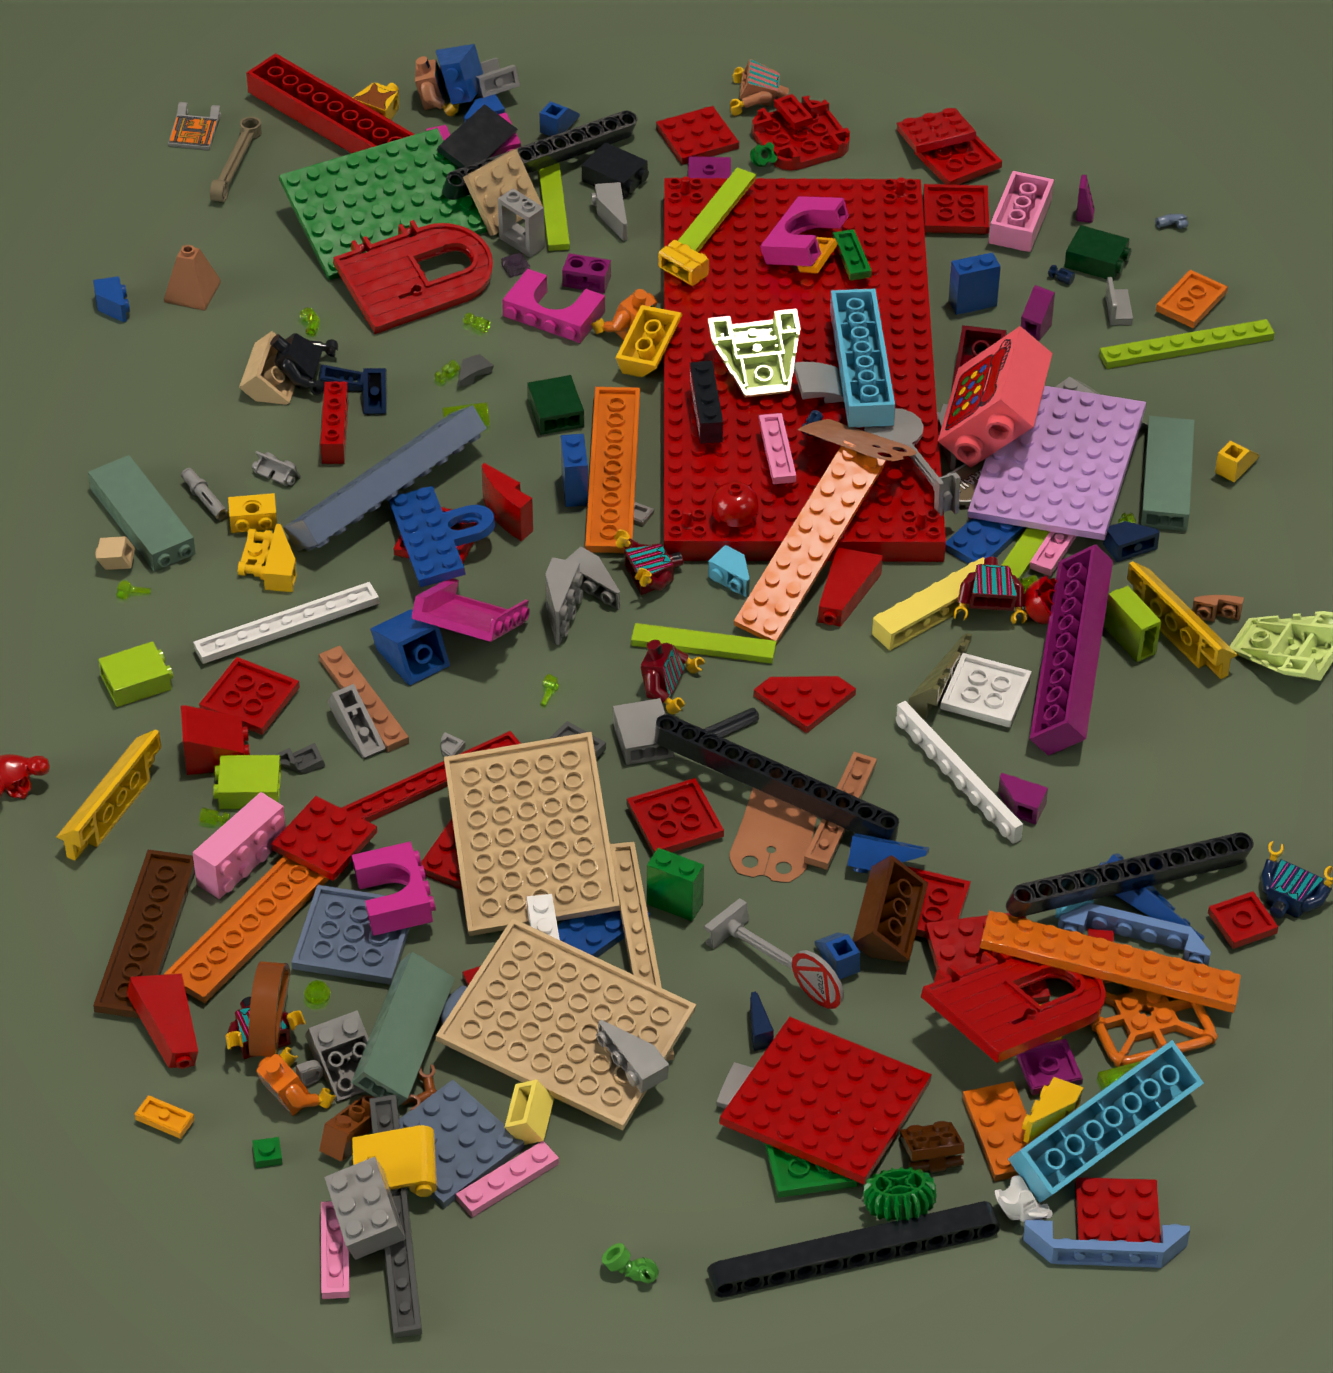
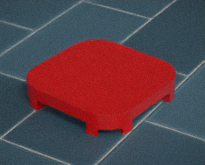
M810 96L802 97L801 104L813 117V124L795 130L778 110L769 113L765 108L757 110V115L752 120V135L758 145L763 146L768 142L773 143L774 154L777 156V160L773 164L783 170H799L840 158L848 152L850 131L848 128L843 129L830 112V103L825 99L820 102L810 100Z

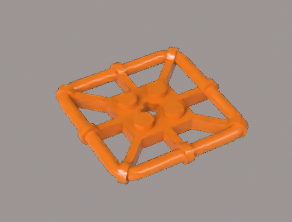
M1101 979L1102 982H1103V984H1106V983H1110V982H1111V981H1107V980ZM1127 986L1130 993L1116 996L1106 992L1104 1003L1113 1006L1117 1015L1107 1018L1100 1017L1099 1015L1090 1024L1091 1029L1097 1033L1108 1057L1114 1062V1066L1119 1068L1139 1064L1167 1044L1163 1034L1176 1031L1194 1038L1176 1043L1182 1053L1212 1045L1218 1038L1215 1027L1203 1005L1181 999L1169 1002L1165 995L1139 990ZM1193 1008L1204 1030L1180 1021L1175 1012ZM1142 1011H1149V1012H1151V1015H1150V1016H1147V1015L1144 1014V1013H1143V1014H1140V1013H1141ZM1123 1025L1128 1038L1121 1051L1117 1052L1107 1029ZM1153 1037L1158 1047L1157 1049L1128 1056L1136 1041Z

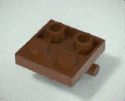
M937 1121L933 1125H911L907 1129L899 1130L900 1140L912 1161H917L909 1163V1168L913 1167L914 1170L921 1169L922 1171L935 1173L946 1171V1168L964 1165L963 1156L957 1155L965 1153L964 1142L952 1122Z

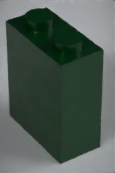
M1080 225L1066 250L1064 267L1104 279L1112 277L1114 281L1117 274L1122 273L1124 261H1128L1130 258V239Z
M571 375L527 382L528 402L540 435L584 427V409Z

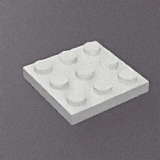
M962 653L941 701L940 709L1010 728L1030 682L1032 671Z

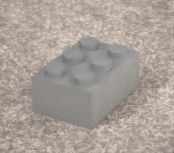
M376 1157L324 1177L345 1245L355 1260L406 1239L384 1169Z

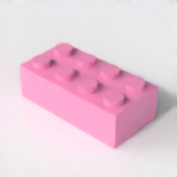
M1012 171L990 223L989 243L1031 252L1052 201L1054 179Z
M260 792L194 850L193 860L197 885L220 899L226 893L232 891L234 886L241 879L247 877L260 862H264L269 854L273 852L271 843L286 828L284 806Z

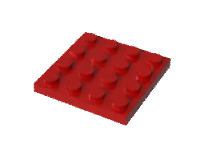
M988 915L928 922L925 924L924 929L936 970L941 969L946 973L948 966L953 965L962 972L979 965L983 952L987 951L992 955L993 951L980 948ZM1046 979L1021 988L1025 994L1031 996L1037 1003L1049 1002L1050 1000Z

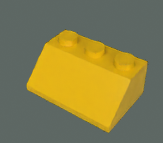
M641 305L615 357L622 374L642 378L657 368L682 317V313Z

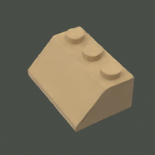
M271 331L255 342L239 388L255 401L287 405L290 403L295 385L275 365L274 361L278 350L270 345L271 340L276 336Z

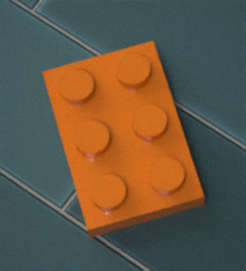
M1189 270L1156 304V312L1194 328L1227 294L1228 286Z

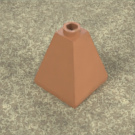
M192 245L182 246L176 257L164 302L200 310H206L221 284V279L199 248H194Z

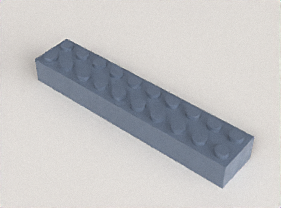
M473 405L450 413L291 521L283 529L297 551L303 549L310 551L315 547L319 548L330 541L329 537L341 534L347 529V525L350 523L354 524L363 519L364 513L372 512L381 506L380 502L390 500L398 494V490L401 488L405 489L414 484V479L417 477L421 478L432 471L431 467L439 466L448 460L447 456L457 454L465 448V444L478 440L481 437L480 433L487 429Z

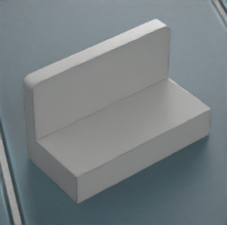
M1108 277L1105 297L1110 325H1132L1133 315L1128 289H1114L1113 279Z

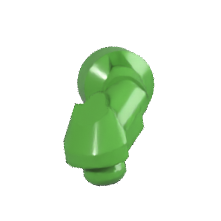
M622 1243L612 1245L603 1254L602 1263L609 1271H618L621 1274L624 1272L625 1277H631L633 1281H642L647 1284L654 1282L658 1277L659 1269L653 1260L642 1256V1258L630 1262L631 1253Z

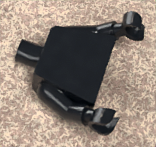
M297 333L292 334L286 339L277 334L270 342V345L278 350L274 361L275 365L296 387L306 389L309 387L314 395H320L324 390L325 382L321 380L312 381L323 351L328 356L335 357L336 350L338 351L337 341L331 339L327 340L326 344L321 343L322 341H310Z

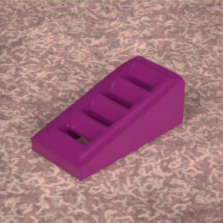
M1082 174L1076 220L1092 223L1095 212L1087 175Z

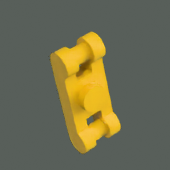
M249 528L242 558L238 563V575L254 574V577H260L261 567L266 564L264 560L265 551L270 549L269 536L273 531L265 530V532H258L257 529Z

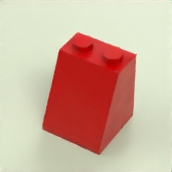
M187 705L181 706L182 736L187 775L214 773L215 766H220V755H250L249 744L244 745V741H249L248 727H243L242 717Z

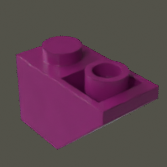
M1035 285L1022 314L1021 327L1036 340L1040 341L1052 326L1055 292Z
M1001 773L998 793L1006 807L1018 819L1036 825L1046 806L1048 788Z

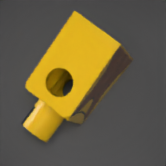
M372 83L352 97L392 120L399 109V88L394 83H389L387 86Z

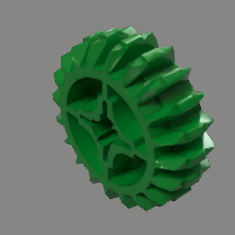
M900 1167L899 1169L891 1168L888 1171L881 1170L880 1174H873L872 1178L866 1180L863 1197L866 1210L870 1211V1215L877 1216V1219L886 1218L887 1221L897 1220L899 1222L903 1219L909 1221L913 1217L919 1218L920 1214H928V1210L933 1209L936 1203L937 1192L934 1179L930 1177L929 1173H923L921 1169L914 1170L913 1167L908 1169Z

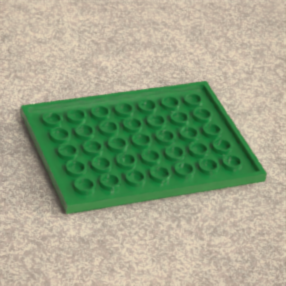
M438 128L279 175V181L328 281L341 277L333 265V257L350 252L351 241L355 240L359 245L363 243V237L367 236L371 244L394 237L398 235V225L403 224L405 229L409 228L410 221L412 220L415 221L418 228L435 223H450L468 228L478 235L488 232L471 194L451 200L442 193L448 173L457 170L458 167L437 152L438 146L444 141Z

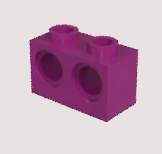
M569 253L562 269L563 287L581 290L588 289L594 292L605 293L611 278V260Z

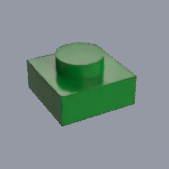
M279 1137L252 1140L256 1168L283 1165Z

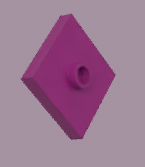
M689 157V178H729L731 175V157Z
M1066 1038L1044 1043L1016 1055L1032 1095L1040 1094L1043 1086H1049L1053 1077L1075 1085H1082L1083 1077Z

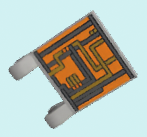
M179 102L168 146L210 150L218 121L221 119L220 105H212L210 117L188 115L187 102Z

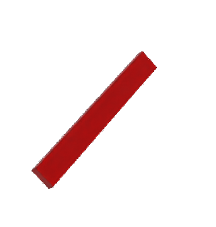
M508 731L460 754L521 743L511 731ZM440 762L342 807V809L368 822L378 819L447 787L445 762Z

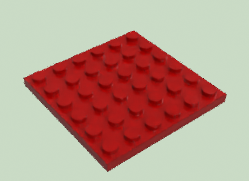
M789 1016L721 1114L719 1124L856 1182L865 1184L928 1087L932 1074Z

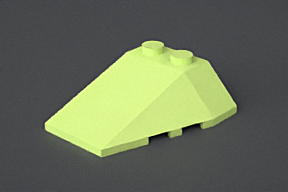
M797 309L774 311L773 320L732 324L730 316L708 318L711 341L745 398L790 392L800 334Z
M1319 611L1315 612V616L1301 617V613L1293 614V618L1279 619L1278 615L1249 618L1229 647L1239 656L1281 674L1321 681L1333 663V612Z

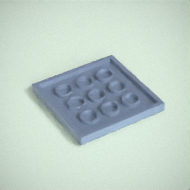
M317 885L291 961L292 969L391 985L410 927L373 936L365 901L387 895Z
M451 1080L421 1102L415 1109L400 1118V1129L425 1125L434 1130L437 1190L430 1197L443 1208H446L456 1200V1193L499 1168L524 1149L523 1140L515 1139L504 1128L505 1125L454 1080Z

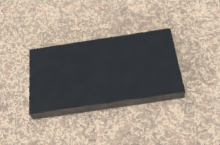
M484 104L438 146L437 152L457 167L463 168L490 158L516 134L518 129Z

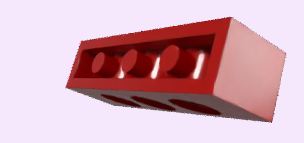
M334 381L325 382L320 442L322 464H345L349 405L347 382Z

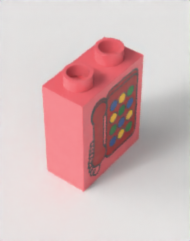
M1019 326L959 367L938 442L954 454L958 460L972 468L1033 428L1053 353Z

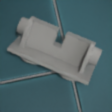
M256 451L259 460L258 462L255 461L252 465V470L256 474L269 479L272 473L275 472L272 480L285 486H292L295 482V477L301 478L296 469L297 466L288 460L282 462L271 453L266 452L263 454Z

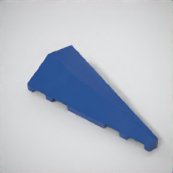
M1119 853L1113 854L1107 862H1101L1099 865L1123 860L1124 857ZM1153 886L1115 894L1152 918L1190 926V922L1174 912L1175 907ZM1192 927V929L1196 932V934H1197V935L1200 937V939L1203 941V939H1204L1205 937H1204L1202 934H1199V933Z

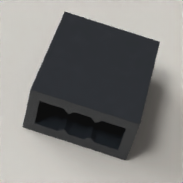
M606 142L581 165L582 181L595 187V184L620 182L623 200L630 193H633L642 182H645L649 175L647 160Z

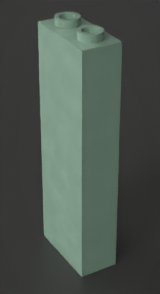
M1149 416L1141 525L1158 529L1187 531L1190 514L1195 420Z
M130 455L88 472L90 489L153 571L196 554L194 537Z
M411 952L399 963L351 1081L352 1084L374 1097L396 1094L398 1107L408 1099L455 980L453 976L414 952Z

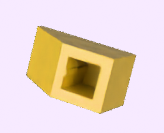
M1229 441L1218 452L1215 473L1235 482L1259 458V454L1233 441Z

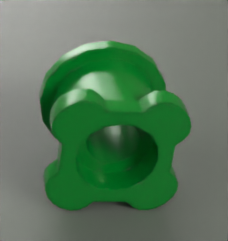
M768 142L763 146L759 144L751 150L750 159L754 165L762 167L768 162H776L777 156L774 154L773 143Z

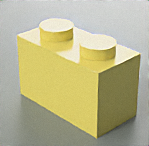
M537 1079L515 1084L504 1127L515 1139L523 1140L524 1145L544 1141L554 1097Z

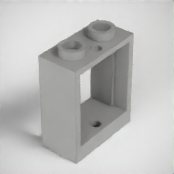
M514 188L499 197V239L529 258L544 249V207ZM516 214L525 219V228L516 223Z

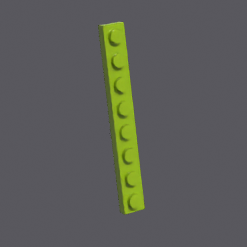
M1264 319L1102 347L1099 350V356L1105 368L1110 369L1274 340L1275 333L1268 320Z

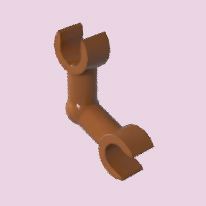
M432 1064L430 1066V1074H424L421 1066L417 1074L418 1079L424 1084L425 1091L417 1096L410 1094L408 1099L403 1102V1105L409 1102L416 1105L410 1111L437 1091L433 1081L435 1067Z

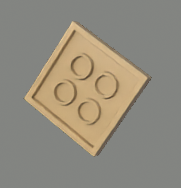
M517 149L510 150L463 177L490 236L499 233L498 198L514 188L542 206ZM516 214V222L523 219Z

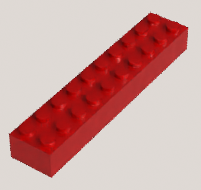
M276 53L246 72L248 93L350 153L415 135Z

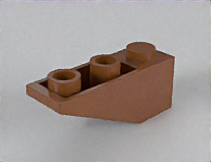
M364 1094L326 1122L319 1151L340 1161L353 1153L352 1137L367 1135L372 1129L369 1099L375 1097Z

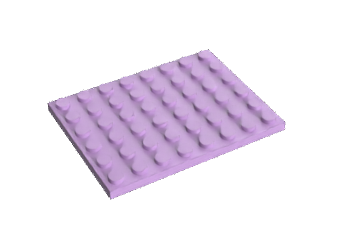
M1044 386L1034 427L986 458L968 509V518L1105 541L1146 410V402Z

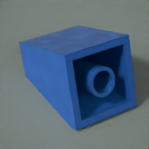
M475 44L436 50L451 104L471 102L479 92L476 76L483 74Z
M412 609L370 628L377 651L408 685H412L450 666L439 627L411 619Z

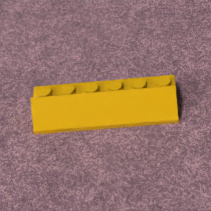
M1133 561L1130 562L1127 580L1133 585V591L1161 620L1160 631L1197 668L1207 665L1220 679L1228 676L1231 659L1238 656V654L1149 568Z
M158 730L143 734L132 742L56 836V838L64 841L67 858L76 861L88 844L98 847L151 781L149 768L155 762V755L161 749L160 733Z

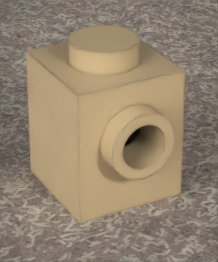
M126 536L100 538L95 552L96 559L105 570L130 569L132 567L135 547Z

